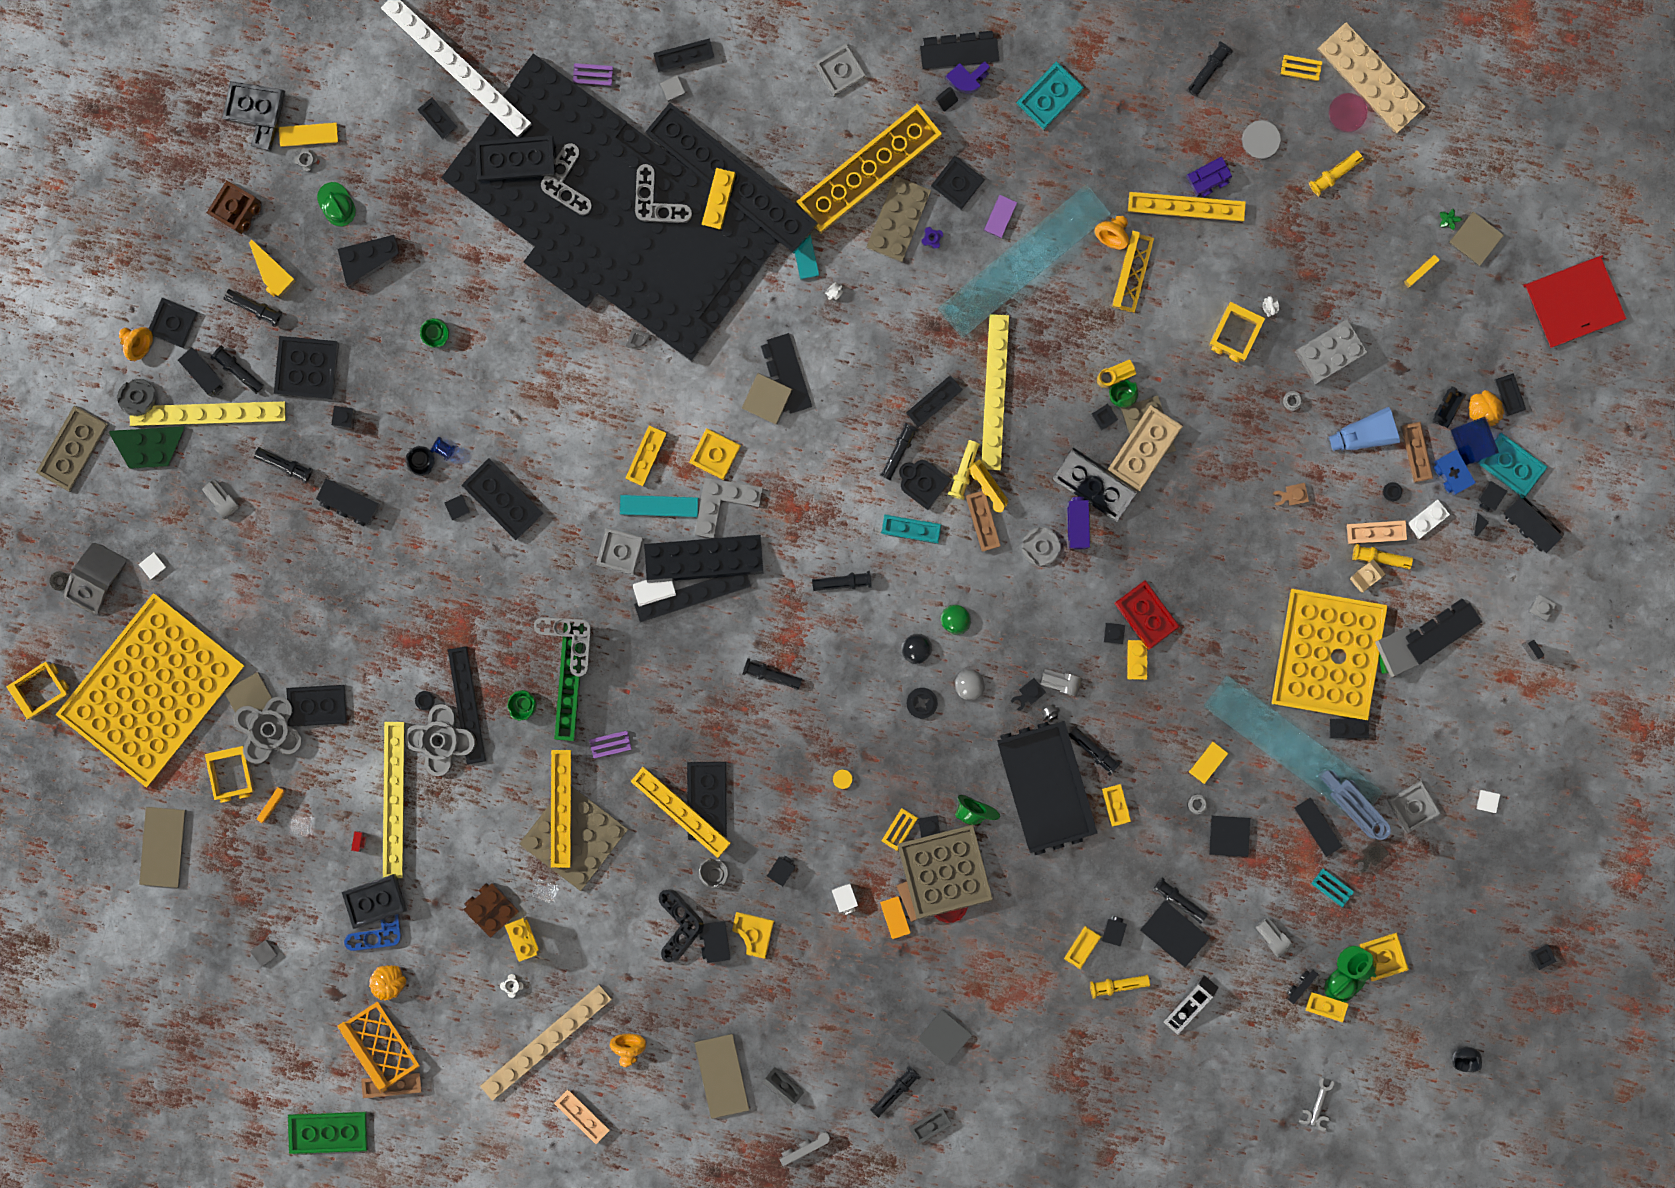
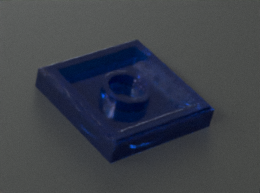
M1486 417L1451 429L1457 449L1465 465L1499 453Z

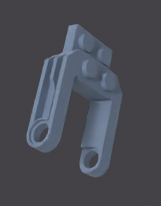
M1323 770L1318 774L1322 781L1332 790L1330 796L1369 838L1384 840L1390 835L1391 827L1388 822L1358 791L1359 787L1353 780L1342 779L1338 782L1340 778L1333 770ZM1377 825H1379L1380 831L1378 834L1375 833V827Z

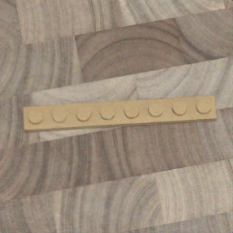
M599 984L480 1085V1087L493 1101L611 1001L612 998Z

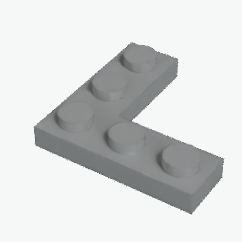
M705 478L695 535L714 538L721 501L759 507L762 488Z

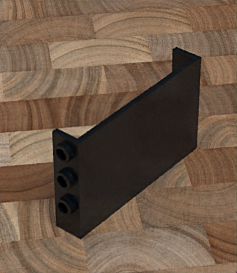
M1065 721L1051 725L1048 722L1037 725L1038 729L1030 731V727L1018 730L1019 734L1014 736L1011 735V732L1000 735V740H997L1029 853L1034 852V855L1046 853L1045 849L1053 847V850L1065 847L1064 843L1070 841L1072 845L1083 842L1082 838L1098 834Z

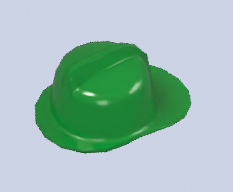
M337 182L324 184L317 194V200L324 215L335 226L348 225L355 217L356 208L347 190Z
M966 795L958 796L960 804L955 816L966 824L977 825L984 819L998 820L1000 818V813L993 807L978 802Z
M1350 946L1340 953L1337 959V966L1343 974L1358 981H1366L1371 977L1376 978V963L1370 952L1358 946Z
M1337 968L1325 981V994L1329 998L1346 1003L1363 988L1366 981L1352 979Z

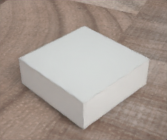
M155 552L139 564L151 580L167 568Z
M1480 790L1476 809L1496 813L1500 794Z

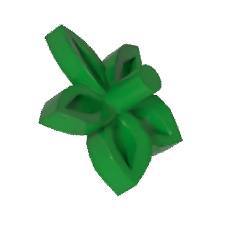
M1454 208L1449 213L1445 211L1439 213L1442 219L1440 227L1449 225L1454 230L1455 222L1462 221L1461 217L1455 216Z

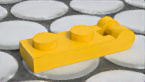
M979 459L969 468L971 470L970 473L981 484L983 493L993 501V509L996 512H1002L1009 503L1008 498Z

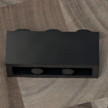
M325 479L316 497V500L320 501V506L328 510L330 507L337 509L336 514L345 518L348 515L355 518L354 522L363 527L365 524L371 525L380 507L379 503L328 479Z
M1523 494L1504 512L1506 515L1505 519L1511 525L1515 524L1520 528L1519 532L1525 538L1529 537L1534 541L1533 545L1540 552L1544 551L1547 554L1564 536V532Z

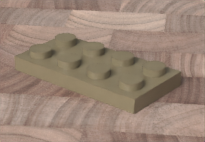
M895 176L866 248L902 262L931 190Z

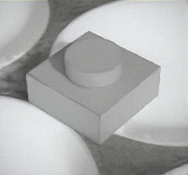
M1538 595L1529 612L1547 621L1556 604Z

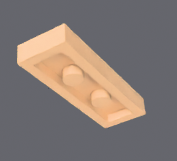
M1406 520L1346 525L1348 544L1407 540Z
M569 1089L554 1103L595 1144L610 1131Z

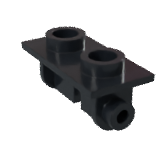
M1453 386L1447 389V393L1442 400L1444 402L1443 405L1440 404L1435 414H1433V423L1448 428L1464 401L1466 394L1458 391Z

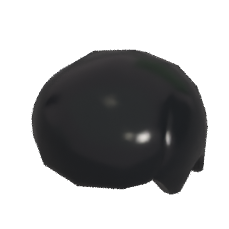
M416 446L408 451L405 463L407 469L412 474L424 476L432 471L435 458L432 451L427 447Z
M912 634L902 644V655L911 664L923 663L932 653V643L923 634Z
M1465 1046L1458 1048L1453 1054V1067L1463 1072L1479 1071L1482 1068V1056L1473 1047Z

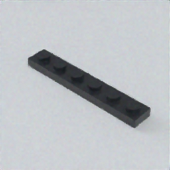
M748 575L716 577L675 590V596L643 606H639L638 603L634 605L641 623L749 588L751 584Z

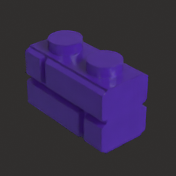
M1221 156L1187 174L1186 178L1197 197L1202 195L1204 198L1213 193V188L1219 186L1221 189L1230 184L1229 180L1232 178V174Z

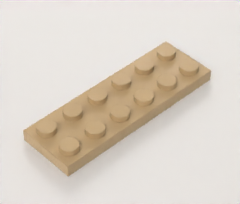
M1347 22L1318 47L1317 50L1396 134L1425 108L1421 101Z

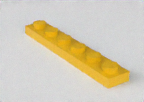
M1129 192L1128 212L1244 222L1246 202Z
M551 750V867L553 868L571 867V750Z
M642 767L631 780L639 790L717 858H720L730 846L731 842L647 768Z

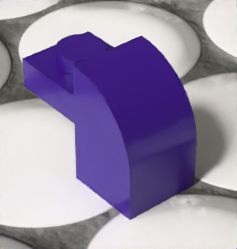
M984 61L970 74L959 63L945 76V79L958 92L965 94L974 93L981 88L977 81H983L989 75L990 66Z

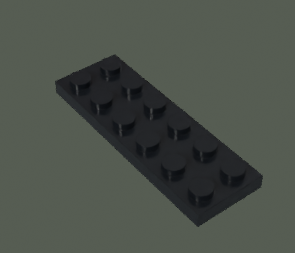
M761 535L644 544L647 583L764 574Z

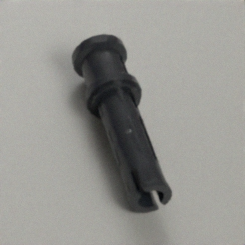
M1219 41L1217 49L1212 55L1208 56V62L1187 91L1197 97L1217 68L1224 65V60L1229 54L1233 53V50Z
M231 289L227 290L226 293L233 296V298L225 295V301L255 314L258 320L263 319L271 323L273 327L278 325L282 317V311L279 310L277 312L269 308L265 303L260 305Z
M222 345L211 355L210 358L212 360L215 359L221 364L225 371L233 373L255 394L259 393L264 387V384L237 362L236 357L228 354Z
M905 422L899 437L895 438L897 443L880 473V476L885 477L887 471H889L886 479L890 481L906 448L911 447V441L915 433L919 432V429Z
M258 447L254 454V459H258L286 472L288 477L291 478L293 476L301 480L303 484H307L312 475L313 468L303 467L297 461L290 462L261 447Z
M870 571L860 574L851 572L848 576L812 579L813 591L839 588L855 590L857 587L867 586L872 588Z
M747 658L742 675L749 674L757 677L758 680L766 679L799 690L802 678L767 667L768 665L765 663L759 664Z
M1077 726L1069 733V736L1095 759L1097 765L1100 764L1108 771L1109 776L1121 764L1120 761L1117 762L1113 759L1107 750L1103 751Z
M1163 877L1152 890V892H1157L1163 896L1167 903H1174L1200 924L1208 915L1207 912H1204L1193 902L1181 895L1177 887L1173 888L1165 882Z
M908 1066L907 1071L900 1078L897 1077L895 1079V1084L870 1109L872 1113L879 1118L903 1092H908L910 1090L909 1087L917 1079L920 1080L921 1076L911 1066Z

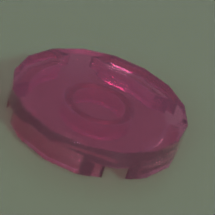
M1344 93L1332 101L1329 106L1328 115L1330 122L1338 130L1352 132L1364 124L1367 119L1368 110L1366 103L1361 97L1352 93Z

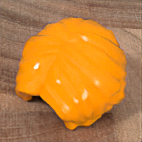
M1484 390L1482 394L1479 393L1471 396L1469 413L1470 418L1476 424L1487 428L1497 425L1503 419L1504 408L1502 401L1493 393Z
M395 965L377 967L369 980L372 994L384 1001L396 998L406 985V978L402 976L400 967Z

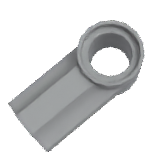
M216 479L209 482L202 489L224 520L240 508L230 494L225 492Z
M1045 669L1040 685L1077 697L1082 678Z
M1269 917L1255 927L1278 958L1293 946L1291 941L1283 932L1281 933Z

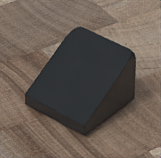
M948 87L936 97L935 102L945 112L958 102V98L953 89Z
M1475 513L1472 537H1477L1489 524V521L1479 513Z

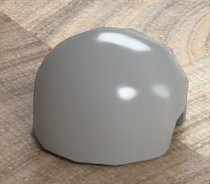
M964 670L955 679V689L961 698L976 700L981 697L985 690L984 680L981 674L975 670Z
M708 858L701 863L699 877L704 885L710 888H719L727 882L729 872L728 867L723 861Z

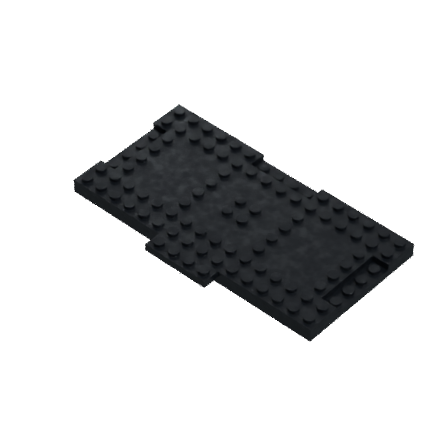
M533 53L511 82V86L503 97L532 124L520 138L552 135L554 137L555 159L566 144L572 143L578 147L579 158L563 183L590 200L592 204L591 212L587 215H579L545 194L541 188V182L545 176L478 181L476 142L518 138L492 113L488 115L468 144L463 147L441 179L531 244L534 248L523 263L580 305L587 308L595 296L599 294L690 362H693L780 242L731 202H729L722 230L702 225L711 186L678 159ZM574 148L571 150L567 149V157L565 159L561 157L560 160L570 165L571 162H568L569 157L576 155ZM558 164L555 167V172L559 175L564 174L566 171V167L563 164ZM648 164L654 169V203L687 205L692 212V217L688 222H644L637 218L635 213L637 170L641 165ZM645 168L644 172L640 173V175L644 176V182L640 181L639 185H651V182H647V176L651 175V172H648V169ZM551 181L550 183L546 182V190L549 191L550 188L555 190L556 193L554 195L557 196L558 191L562 188V186L559 185L558 189L554 187V181ZM645 187L640 190L639 194L642 198H648L651 191ZM563 191L561 194L563 201H569L572 198L570 191ZM576 195V198L574 202L571 204V206L573 207L574 203H576L577 205H579L580 211H582L583 209L587 210V202H578L577 199L579 197ZM639 201V204H643V209L639 213L642 214V217H646V214L650 213L646 209V203L651 204V201ZM667 208L659 209V217L667 218L669 210ZM671 208V219H675V215H680L681 219H685V216L689 214L685 209H682L681 212H675V208Z

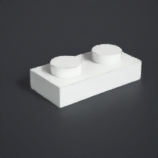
M1436 500L1409 521L1407 525L1416 537L1420 539L1450 514L1440 501Z

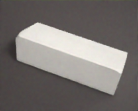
M647 580L633 584L639 606L676 595L672 581L647 583Z

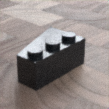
M395 235L337 249L346 286L349 289L401 256Z

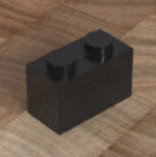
M725 920L703 923V930L699 934L700 940H704L705 947L701 948L702 958L707 959V963L730 960Z

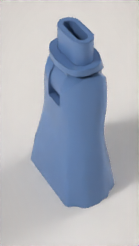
M1387 407L1345 426L1340 432L1337 431L1335 435L1329 436V441L1333 451L1339 449L1344 451L1345 449L1359 450L1400 443V438L1391 409Z

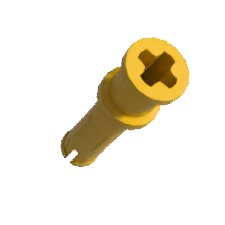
M1356 150L1333 169L1322 172V176L1315 181H1310V188L1319 197L1326 188L1334 186L1338 178L1364 161L1363 156Z
M1357 543L1354 546L1352 555L1353 561L1358 559L1370 562L1374 559L1377 563L1409 570L1413 562L1412 557L1377 551L1375 547H1362Z
M1148 974L1114 981L1108 978L1102 982H1090L1092 999L1102 995L1112 996L1114 992L1150 987Z

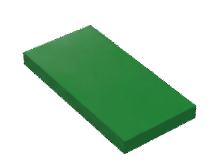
M367 1111L288 1114L289 1154L368 1151Z

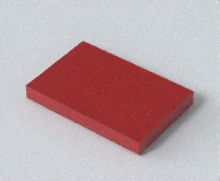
M1146 580L1114 603L1148 650L1180 627Z

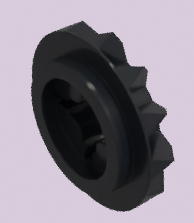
M917 688L908 695L906 704L911 715L924 719L934 714L938 701L936 695L930 689ZM917 696L922 700L930 699L925 704L927 711L922 707L915 708L916 704L919 703Z

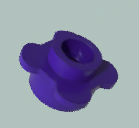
M927 227L922 244L924 246H933L934 249L939 248V241L943 237V232Z

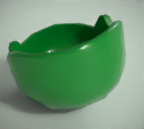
M428 319L421 325L420 337L426 345L432 348L440 347L449 338V328L441 319Z
M1126 379L1123 382L1112 385L1109 391L1111 402L1121 408H1128L1133 405L1138 399L1136 382L1132 383Z
M949 605L940 616L941 625L952 635L964 634L969 630L972 623L970 613L960 605Z
M525 690L514 692L509 697L507 704L510 717L518 721L529 719L534 715L537 707L534 696Z

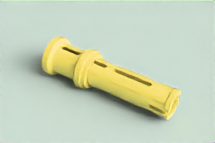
M968 440L958 473L953 476L954 482L951 491L948 492L949 496L961 500L965 499L964 493L967 485L970 484L968 477L971 470L969 468L974 463L978 447L980 446L979 443Z

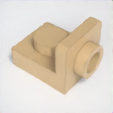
M1373 559L1360 568L1350 579L1360 592L1363 593L1372 584L1381 579L1385 573Z

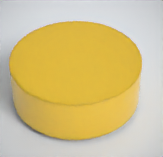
M838 770L833 776V783L837 788H848L852 783V775L847 770Z

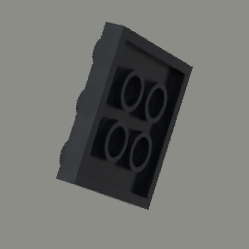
M279 336L274 394L333 400L338 341Z

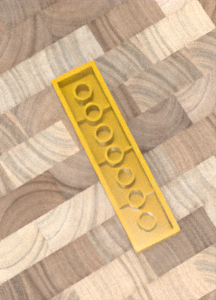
M916 104L798 199L796 204L818 222L815 228L822 234L940 139L942 133L921 107Z

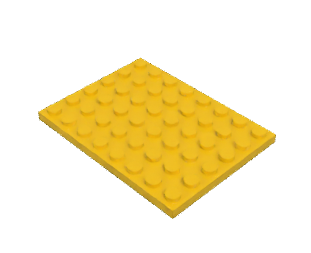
M153 593L56 713V716L148 788L222 696L224 691L243 670L245 665L158 595Z

